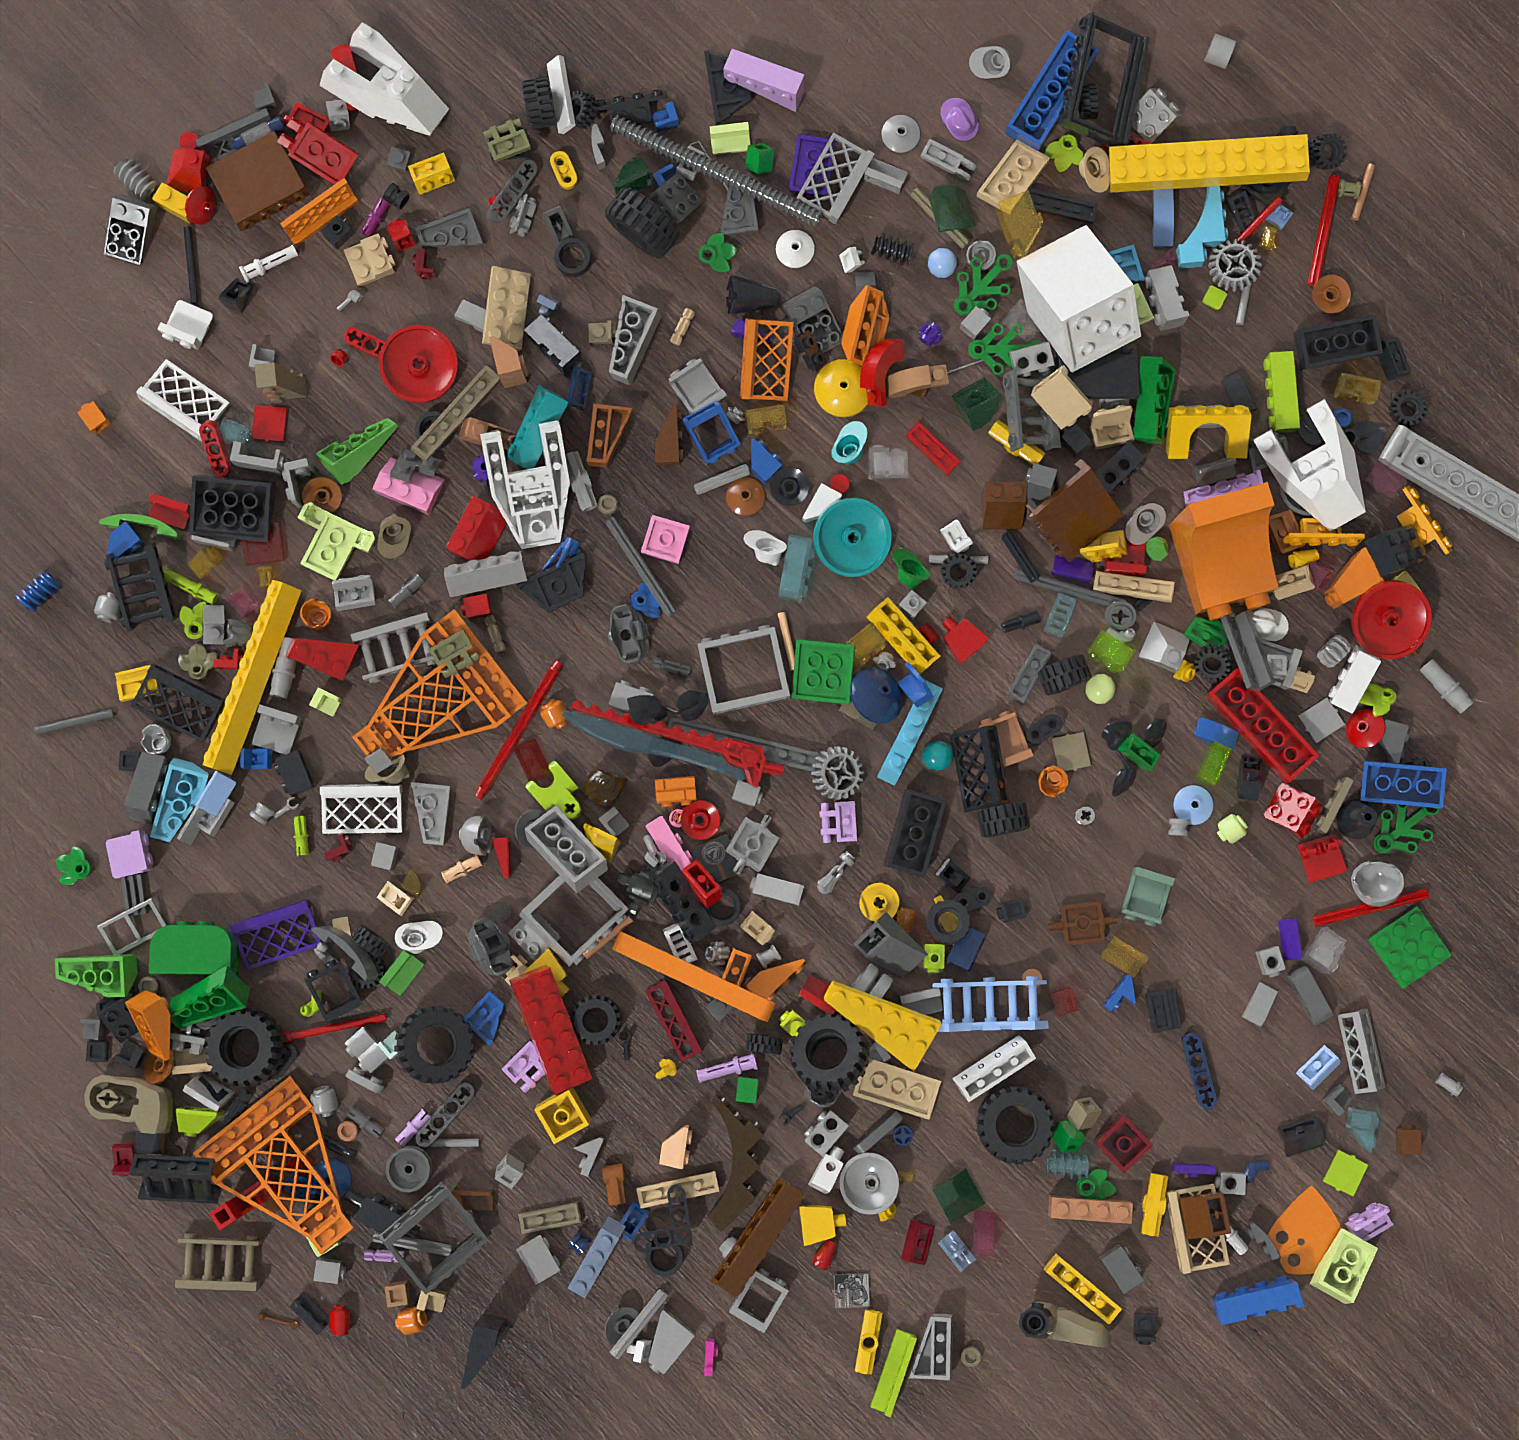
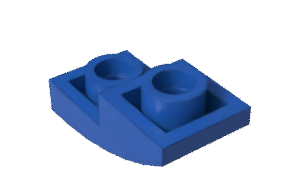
M1200 717L1193 736L1208 744L1214 743L1227 751H1233L1239 732Z

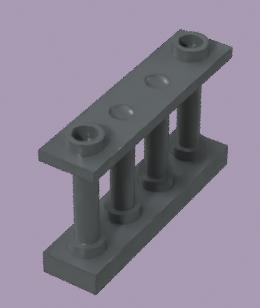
M1012 370L1003 375L1010 452L1023 448V444H1043L1044 452H1052L1061 448L1059 426L1034 398L1019 397L1018 386L1035 387L1054 371H1046L1037 375V379L1017 378V370ZM1020 405L1039 406L1041 417H1021ZM1022 425H1041L1043 436H1023Z

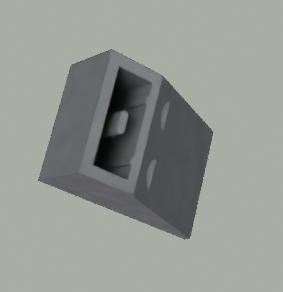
M123 194L113 197L104 254L141 265L155 225L158 205Z
M814 286L781 304L789 322H794L793 329L796 334L802 335L809 329L822 354L841 343L843 334L821 289Z
M887 912L879 917L853 943L867 959L902 978L928 955Z

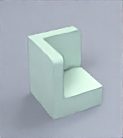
M396 1030L384 1041L377 1044L389 1059H394L398 1056L397 1052H394V1046L397 1045L395 1036L398 1032Z

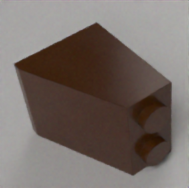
M1026 482L985 483L982 490V530L1022 529L1026 505Z

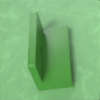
M403 950L379 983L389 987L400 996L424 967V963L411 953Z

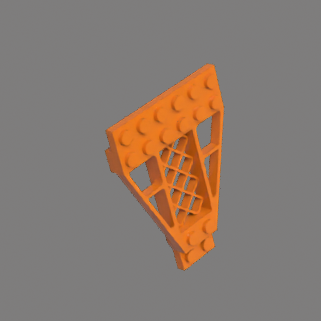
M453 609L422 633L369 724L353 735L352 738L366 756L383 747L391 758L404 752L496 728L528 702L457 610ZM464 629L473 645L467 652L469 655L477 652L480 659L475 661L474 665L466 666L459 670V673L455 675L462 686L453 685V675H451L450 685L439 683L440 672L442 673L443 671L441 669L446 666V663L436 667L426 676H422L410 662L424 638L433 647ZM460 654L451 660L455 664L464 658ZM407 666H409L418 677V682L393 701H389V696ZM437 673L436 683L425 682ZM422 684L420 695L410 694ZM424 684L436 686L434 697L423 695ZM438 686L450 688L448 699L437 697ZM452 688L464 690L463 700L451 699ZM466 691H467V692L469 693L470 697L465 700ZM406 696L405 707L394 706ZM408 697L420 698L419 709L407 707ZM423 698L434 700L433 711L421 709ZM437 700L448 702L447 712L435 711ZM471 701H475L491 724L464 731L454 718V714ZM450 702L461 703L449 712ZM390 708V713L388 716L385 711H387ZM393 708L404 710L403 721L392 719ZM407 710L418 712L417 722L406 721ZM421 712L432 714L431 724L419 723ZM435 714L445 715L434 723ZM446 720H451L460 731V733L427 742L420 741ZM394 723H401L402 731ZM405 724L416 725L415 736L404 735ZM419 726L429 727L418 736Z
M291 1076L193 1153L196 1158L215 1159L216 1165L212 1176L214 1184L308 1237L320 1254L325 1253L354 1229V1226L343 1211L318 1115L315 1113L308 1097ZM311 1112L318 1140L302 1151L289 1135L288 1130ZM275 1140L285 1141L284 1153L273 1152ZM270 1144L269 1152L262 1151ZM288 1144L291 1145L298 1155L287 1154ZM319 1144L330 1179V1185L325 1182L307 1158L308 1153ZM258 1153L269 1154L267 1166L257 1165ZM272 1155L283 1156L281 1168L271 1167ZM287 1156L297 1157L296 1169L285 1168ZM300 1160L304 1162L309 1170L299 1169ZM244 1164L250 1167L261 1182L260 1187L247 1197L224 1184V1181ZM258 1168L267 1169L266 1177L263 1176ZM270 1169L281 1170L279 1182L269 1181ZM285 1171L295 1172L294 1183H283ZM299 1172L309 1173L308 1185L297 1184ZM313 1175L321 1186L311 1185ZM270 1184L279 1185L278 1194ZM283 1185L293 1186L292 1198L281 1197ZM297 1187H307L306 1200L295 1199ZM266 1188L288 1219H284L256 1203L252 1198ZM311 1188L322 1189L320 1201L309 1200ZM326 1191L329 1196L324 1199V1194ZM282 1200L291 1201L290 1210ZM295 1201L305 1202L304 1214L293 1213ZM309 1202L319 1203L316 1207H314L311 1211L308 1212ZM295 1216H302V1218L297 1220Z

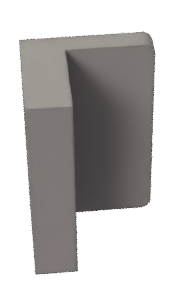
M872 159L865 171L864 180L900 194L908 173L879 160Z
M193 535L191 538L196 543L233 552L237 543V539Z
M939 987L899 996L901 1006L927 1015L943 1011Z

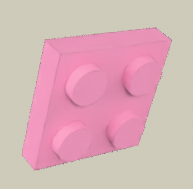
M652 515L641 553L679 564L690 526Z

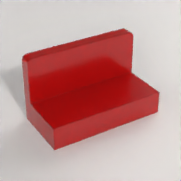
M151 493L149 501L152 502L148 517L185 530L190 518L191 506Z
M810 975L798 995L827 1013L834 1014L836 1011L824 1000V995L829 985Z

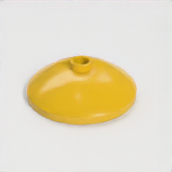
M840 359L828 363L819 371L815 379L814 394L818 404L824 411L836 417H850L860 413L868 405L866 389L860 388L862 366L847 359ZM842 382H845L847 384V387L842 388L840 384Z

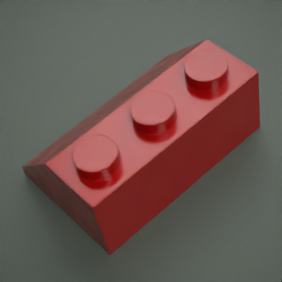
M472 496L446 549L467 561L486 559L490 557L507 522L499 509Z

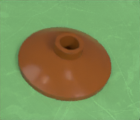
M1326 275L1315 283L1312 290V298L1318 309L1325 313L1334 314L1347 307L1351 298V290L1348 283L1340 276ZM1327 293L1332 294V299L1327 298Z
M316 477L308 481L304 486L302 500L304 504L311 502L317 507L332 513L339 507L342 493L338 484L332 479ZM324 491L326 495L321 497L318 493Z
M742 477L734 480L729 485L726 492V501L734 513L741 516H750L762 508L765 501V492L757 480ZM742 493H749V497L743 498Z
M171 1047L167 1061L152 1053L149 1055L145 1064L144 1075L150 1083L159 1084L170 1074L175 1061L174 1051Z

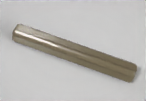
M919 188L914 189L911 197L961 248L966 247L969 239Z

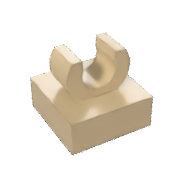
M1298 667L1291 688L1307 693L1314 682L1315 676L1311 675L1310 670L1307 673L1301 672V667Z

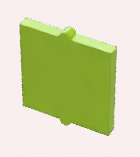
M1337 1150L1323 1182L1335 1187L1337 1191L1341 1190L1354 1196L1368 1164L1356 1159L1354 1155L1350 1156Z

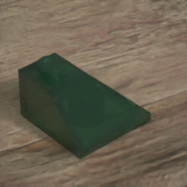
M632 158L623 165L613 183L615 197L623 188H632L637 191L652 184L650 171L642 158Z
M954 184L934 187L929 196V201L939 232L976 226L965 190Z
M985 377L951 395L965 423L973 431L982 428L991 421L1002 398L1001 394Z
M966 1168L931 1187L950 1224L985 1204Z

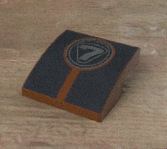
M727 834L691 849L694 859L699 860L718 884L740 875L733 871L738 860L725 851L730 844Z

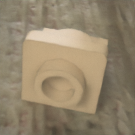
M515 954L511 956L519 966L517 968L513 966L506 973L508 977L505 981L509 985H511L510 979L521 975L528 968L526 966L527 960L520 954L518 956Z

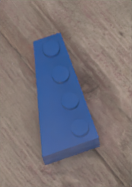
M1286 1275L1275 1277V1281L1269 1283L1267 1281L1257 1282L1251 1288L1242 1286L1236 1288V1292L1229 1294L1227 1291L1217 1293L1216 1297L1211 1299L1218 1323L1225 1325L1247 1320L1250 1314L1253 1317L1265 1316L1269 1313L1268 1310L1287 1311L1288 1306L1296 1304L1297 1308L1304 1307L1298 1283L1289 1277L1286 1278Z

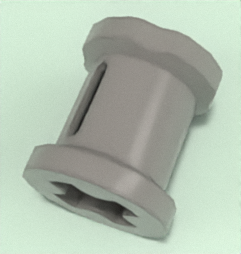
M1082 807L1075 813V820L1080 825L1090 824L1095 818V813L1090 807ZM1082 812H1088L1087 819H1081Z
M773 944L763 953L756 954L764 969L774 961L781 960Z

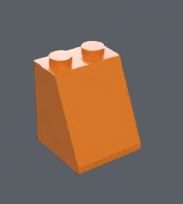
M1366 547L1352 555L1324 592L1327 604L1332 606L1333 609L1355 599L1373 585L1384 581L1380 577Z

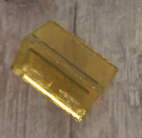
M1112 936L1101 954V958L1131 977H1135L1141 966L1145 965L1149 957L1115 936Z

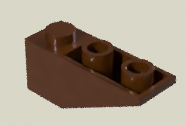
M673 404L655 442L656 467L680 466V460H683V448H679V441H682V429H678V421H682L681 410H677V404Z

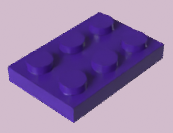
M797 135L789 184L790 193L799 194L829 139ZM833 140L831 144L833 152L836 140ZM831 157L823 158L824 168L832 167ZM831 171L825 172L828 181L830 180ZM822 173L813 176L815 185L825 183ZM826 186L816 188L818 197L827 196ZM813 189L807 190L803 194L815 196Z

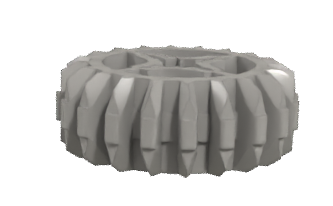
M1234 239L1233 244L1227 240L1226 246L1221 243L1219 244V249L1213 250L1214 255L1210 256L1209 260L1211 262L1208 264V268L1211 269L1209 275L1214 276L1212 281H1219L1218 287H1222L1224 284L1226 291L1229 287H1233V292L1236 291L1237 287L1242 291L1244 290V284L1247 287H1251V281H1257L1256 276L1260 275L1261 271L1259 268L1262 267V263L1258 262L1261 260V256L1256 255L1257 249L1251 250V243L1245 246L1244 240L1241 241V244H1237V239ZM1229 253H1239V254L1236 255V256H1232V255H1230ZM1245 257L1249 260L1251 264L1250 271L1246 269L1247 266L1243 264ZM1220 260L1227 267L1225 274H1223L1219 267ZM1239 262L1238 267L1236 266V268L1233 267L1231 269L1232 263L1234 265V263ZM1234 275L1241 276L1240 278H1231Z
M835 746L834 749L832 747L827 748V752L821 751L822 757L817 756L815 758L818 764L812 765L813 768H816V771L811 772V775H816L812 782L819 783L816 789H822V795H827L829 799L835 797L836 800H840L841 796L846 799L848 794H855L854 789L860 788L857 782L863 781L862 778H859V774H864V771H859L863 764L857 763L860 757H853L854 751H848L847 747H842L841 749L840 746ZM838 756L833 766L828 767V762ZM846 764H848L850 772L847 771ZM831 770H838L840 771V774H843L844 776H837L835 772ZM825 773L829 776V782L826 780ZM843 779H848L845 786L837 789Z

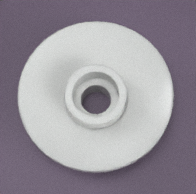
M790 230L782 234L778 239L776 254L780 262L785 266L800 268L807 265L813 258L814 243L807 233L800 230ZM797 244L799 248L797 250L792 249V245Z

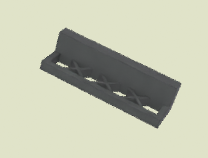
M265 108L195 141L201 151L207 152L213 148L219 150L217 157L211 159V165L237 151L236 149H224L226 143L233 141L235 137L241 135L243 138L244 134L248 132L255 134L252 141L245 142L248 145L265 136V134L259 132L261 127L268 124L267 121L271 120L270 114Z
M1244 611L1235 617L1226 615L1221 617L1246 688L1261 691L1274 684V677L1249 612Z

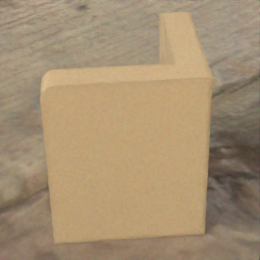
M433 1288L425 1295L421 1290L416 1309L424 1311L427 1308L442 1312L448 1292Z

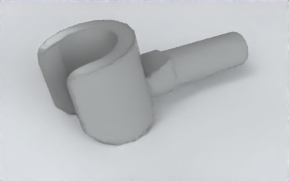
M356 290L350 291L348 298L337 309L341 311L351 301L358 304L363 295Z
M295 797L289 798L287 805L276 812L274 817L278 818L289 810H296L299 807V803L294 807L289 805Z

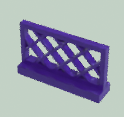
M309 899L233 923L230 926V930L236 938L246 970L315 948L318 943L322 942L309 929L310 924L312 928L317 927L310 908ZM307 913L310 920L307 927L296 922L299 915ZM285 920L292 924L288 933L277 929L280 921ZM294 925L305 930L301 939L290 935ZM262 927H268L273 930L269 940L258 935ZM275 931L286 936L281 946L271 941ZM308 931L315 935L317 942L308 944L302 940ZM248 933L254 936L250 946L242 943L240 935ZM256 938L267 943L263 952L252 948ZM288 938L299 942L296 949L289 950L284 947ZM269 944L279 948L276 956L271 957L265 954ZM250 950L261 955L258 962L249 963L247 956Z

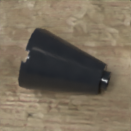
M736 275L729 276L727 283L729 294L726 297L728 314L734 315L776 307L777 303H780L781 293L777 291L776 287Z
M1350 800L1344 803L1337 812L1338 829L1344 836L1351 839L1365 838L1375 828L1377 813L1364 801Z

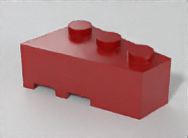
M293 638L285 656L343 681L359 645Z

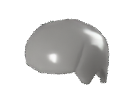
M988 241L973 242L968 247L966 254L969 264L973 257H979L982 260L981 270H986L992 266L997 256L995 247ZM975 259L973 265L975 267L979 266L980 261Z
M151 724L142 730L143 739L141 744L146 753L163 755L170 748L171 736L167 729L157 724Z

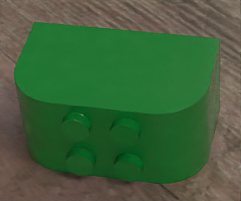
M177 921V925L161 927L152 936L150 942L149 974H213L225 966H228L235 974H239V948L234 934H232L228 927L214 926V922L197 921V925L190 921Z

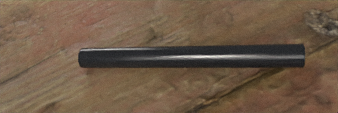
M186 226L183 229L190 303L197 304L198 293L192 229L190 226Z

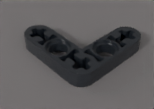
M671 1186L667 1192L672 1228L638 1234L634 1239V1246L637 1250L650 1251L686 1244L691 1240L692 1230L686 1194L681 1186ZM677 1188L679 1192H682V1195L679 1196V1203L684 1201V1206L678 1205L672 1208V1203H676L674 1197L670 1196V1193H673L674 1189ZM676 1209H683L685 1211V1218L678 1221L674 1218ZM687 1221L688 1226L683 1227L684 1231L689 1233V1236L686 1237L685 1241H682L681 1238L677 1237V1234L680 1233V1227L675 1228V1223L682 1224ZM660 1233H666L669 1236L667 1244L662 1245L657 1241V1236ZM650 1234H654L655 1247H652V1243H647L646 1248H642L641 1245L637 1244L641 1236H644L647 1240L651 1239Z

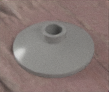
M893 116L885 122L882 128V140L886 147L893 152H909L919 142V126L909 116ZM903 129L905 133L899 134L898 130Z

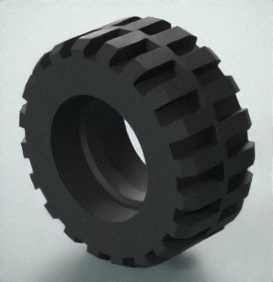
M626 187L621 189L605 209V217L608 222L638 249L656 259L663 258L680 237V229L671 217L653 201L632 188Z
M431 1006L415 1011V1013L405 1018L406 1021L404 1023H401L399 1026L400 1031L395 1036L397 1045L394 1046V1052L398 1054V1057H396L397 1062L403 1066L401 1069L405 1073L410 1074L412 1079L419 1080L422 1083H445L457 1078L461 1072L468 1068L467 1064L473 1058L471 1055L472 1050H475V1044H472V1039L475 1037L474 1033H471L469 1030L470 1024L463 1020L464 1017L460 1013L457 1014L454 1012L455 1010L444 1008L443 1006ZM430 1026L444 1028L452 1042L449 1057L439 1064L425 1062L419 1055L417 1048L420 1033Z
M250 1009L225 1014V1017L220 1016L216 1020L217 1025H212L209 1029L211 1035L206 1036L205 1042H208V1048H204L205 1054H208L209 1057L206 1059L207 1065L212 1066L211 1072L214 1075H219L218 1079L222 1082H228V1085L244 1087L261 1085V1082L271 1080L270 1075H276L279 1072L278 1065H283L284 1063L282 1055L286 1054L287 1048H283V1043H286V1037L281 1036L283 1029L281 1025H276L277 1020L273 1017H268V1014L265 1012ZM244 1029H251L259 1040L258 1056L248 1067H241L235 1061L232 1053L234 1039Z
M826 1013V1017H822L820 1014L815 1016L813 1021L810 1019L805 1021L806 1026L803 1028L800 1026L797 1029L798 1036H793L791 1042L794 1046L790 1047L789 1052L792 1056L790 1058L791 1065L801 1081L806 1086L808 1085L811 1090L815 1092L819 1090L821 1094L825 1095L828 1092H831L833 1095L839 1094L841 1089L846 1092L850 1090L848 1086L851 1084L856 1086L859 1083L858 1077H864L866 1073L864 1067H868L869 1059L867 1056L870 1055L867 1041L859 1028L848 1019L846 1020L844 1016L838 1014L834 1017L832 1013ZM828 1039L843 1040L847 1045V1053L841 1064L829 1070L818 1069L814 1066L812 1062L813 1053L820 1043Z
M1016 1085L1005 1086L1002 1089H996L989 1097L983 1100L984 1103L979 1107V1114L976 1117V1130L982 1145L995 1158L1009 1164L1029 1163L1034 1161V1158L1043 1155V1151L1049 1148L1050 1140L1054 1137L1055 1133L1053 1131L1055 1120L1046 1100L1038 1093L1026 1087ZM1009 1106L1024 1107L1033 1117V1132L1022 1143H1008L1000 1137L997 1131L998 1116Z

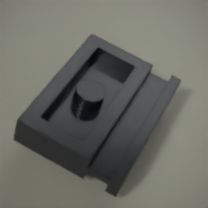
M1174 988L1145 993L1152 1033L1182 1028Z

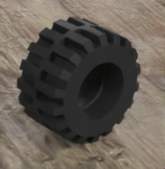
M540 77L523 80L522 90L531 129L555 126L556 115L548 78Z
M1082 654L1062 659L1037 672L1045 694L1050 696L1074 688L1092 678L1085 657Z
M1023 802L990 807L977 812L981 837L988 838L1019 832L1030 827L1026 803Z
M590 995L580 1000L572 1010L571 1024L580 1041L588 1045H601L609 1042L618 1034L622 1016L617 1004L611 998L603 995ZM592 1008H600L608 1016V1024L602 1031L593 1032L585 1025V1015Z

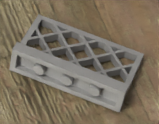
M833 132L796 200L806 203V206L811 205V208H817V211L821 210L822 215L829 218L828 221L836 224L872 160L874 153L869 150L866 152ZM833 140L841 143L843 150L833 152L831 146ZM855 151L860 154L858 160L850 162L847 152ZM844 153L847 163L837 165L835 155ZM831 157L834 166L824 168L823 158ZM848 166L850 175L841 178L838 169ZM835 170L837 179L828 181L825 172ZM822 173L825 183L815 185L813 176ZM839 183L840 193L832 195L829 185ZM826 186L828 196L819 198L816 188ZM813 189L815 199L807 200L802 197L805 191ZM830 199L832 207L829 212L821 207L820 201Z

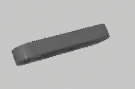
M527 159L517 166L487 210V217L491 222L499 223L507 217L537 172V165L534 161ZM529 165L530 172L522 176L521 174L526 170L525 166ZM514 179L520 180V189L514 187ZM505 193L509 194L511 197L510 204H507L503 201V195ZM500 206L503 207L498 213L499 216L495 217L494 211L499 209Z
M462 1083L418 1131L416 1142L419 1146L424 1148L432 1146L473 1100L476 1091L471 1084ZM470 1087V1096L468 1097L465 1095L461 1099L462 1101H464L462 1105L460 1101H458L454 1097L457 1095L460 1098L463 1095V1092L461 1090L463 1088L468 1089ZM450 1102H456L458 1105V1110L455 1113L447 1111V1106ZM438 1117L444 1119V1126L440 1129L435 1128L433 1124L434 1120ZM429 1126L432 1130L437 1132L436 1135H434V1133H431L428 1138L430 1141L428 1143H421V1135H427L430 1132V1130L427 1129Z

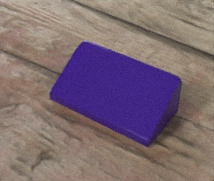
M1055 555L1051 574L1090 583L1094 563L1072 559L1069 562L1065 557L1060 558L1058 555Z
M1298 920L1278 921L1283 959H1302L1303 954Z

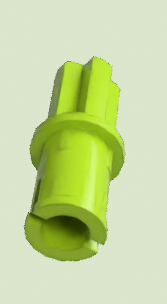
M305 816L294 817L295 836L293 838L296 841L297 856L308 855L309 834L307 835Z

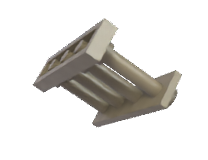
M185 1233L184 1236L178 1238V1243H186L185 1267L182 1277L175 1280V1288L257 1291L260 1289L261 1280H255L253 1276L254 1246L261 1245L263 1239H257L255 1235H246L245 1239L197 1237L196 1233ZM194 1243L206 1244L205 1270L202 1278H194V1274H192ZM214 1244L226 1245L225 1274L222 1276V1279L214 1278L215 1275H213ZM234 1245H246L245 1276L242 1279H235V1276H233Z

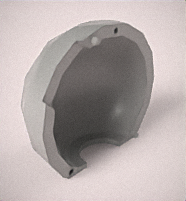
M1367 861L1360 864L1353 871L1351 877L1355 893L1365 904L1381 907L1393 903L1400 896L1404 886L1402 873L1391 863Z

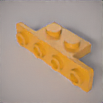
M1410 486L1402 489L1413 505L1397 516L1402 526L1412 524L1418 532V538L1422 546L1436 539L1446 555L1453 551L1450 539L1442 535L1440 532L1442 530L1441 526L1436 520H1432L1429 515L1431 513L1426 504L1422 505L1418 499L1420 496L1417 490Z
M1302 518L1300 520L1301 533H1289L1283 541L1284 543H1290L1292 546L1301 545L1302 543H1309L1310 546H1317L1321 543H1328L1329 546H1337L1339 544L1356 546L1365 538V534H1342L1341 526L1329 531L1315 518Z

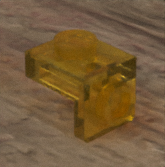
M211 546L201 549L188 565L198 578L202 579L216 565L222 564L224 560L220 553Z

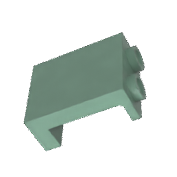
M1134 867L1120 913L1125 914L1124 918L1136 921L1137 918L1142 919L1144 924L1155 927L1156 924H1162L1161 918L1175 878Z

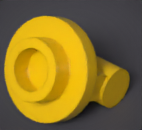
M1182 660L1178 671L1174 673L1173 677L1184 682L1192 680L1196 673L1194 664Z
M662 1059L659 1063L661 1070L656 1072L655 1076L657 1079H662L668 1075L674 1076L677 1073L676 1064L670 1059Z
M893 1203L888 1209L878 1213L880 1221L893 1219L896 1213V1205Z

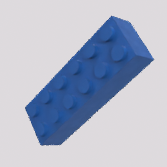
M1068 30L1065 31L1005 131V134L1009 137L1019 140L1037 151H1040L1060 118L1059 112L1063 106V93L1067 88V75L1071 69V57L1075 51L1074 42L1077 35ZM1094 45L1091 46L1085 76L1096 60L1100 50Z

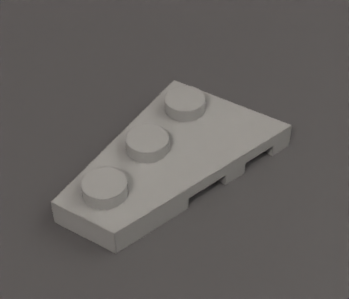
M411 782L423 843L444 846L451 786Z

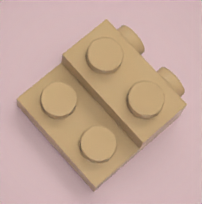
M379 234L360 240L361 243L344 249L359 287L395 273L393 266L396 265L392 255L387 254L385 249L389 247L385 238H381Z

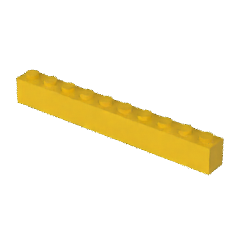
M272 580V583L269 585L267 596L261 605L258 620L253 626V633L247 642L245 654L239 663L237 675L232 681L231 691L225 700L223 712L218 718L217 728L211 737V743L204 755L202 765L232 775L302 590Z

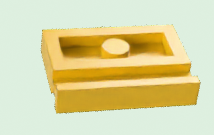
M150 665L115 673L119 700L121 702L135 698ZM150 677L147 683L149 690L160 689L158 681ZM160 691L152 693L151 695L159 694Z

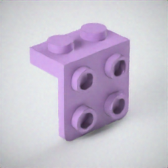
M133 831L130 835L106 841L110 867L114 878L153 870V858L151 853H149V839L145 831Z
M1376 1202L1368 1205L1365 1208V1212L1361 1214L1355 1213L1348 1218L1349 1221L1345 1223L1350 1233L1364 1241H1368L1393 1226L1392 1221L1387 1215L1390 1212L1389 1207L1380 1203L1377 1204Z

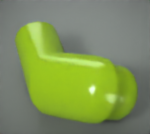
M315 990L322 1002V990ZM313 996L311 1001L300 1009L301 1014L306 1017L313 1016L319 1011Z

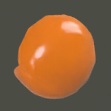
M310 599L302 605L300 616L307 627L321 630L329 625L332 619V612L324 601Z
M1058 766L1045 768L1041 771L1038 778L1040 790L1050 797H1056L1058 794L1063 793L1069 782L1067 773L1062 767Z

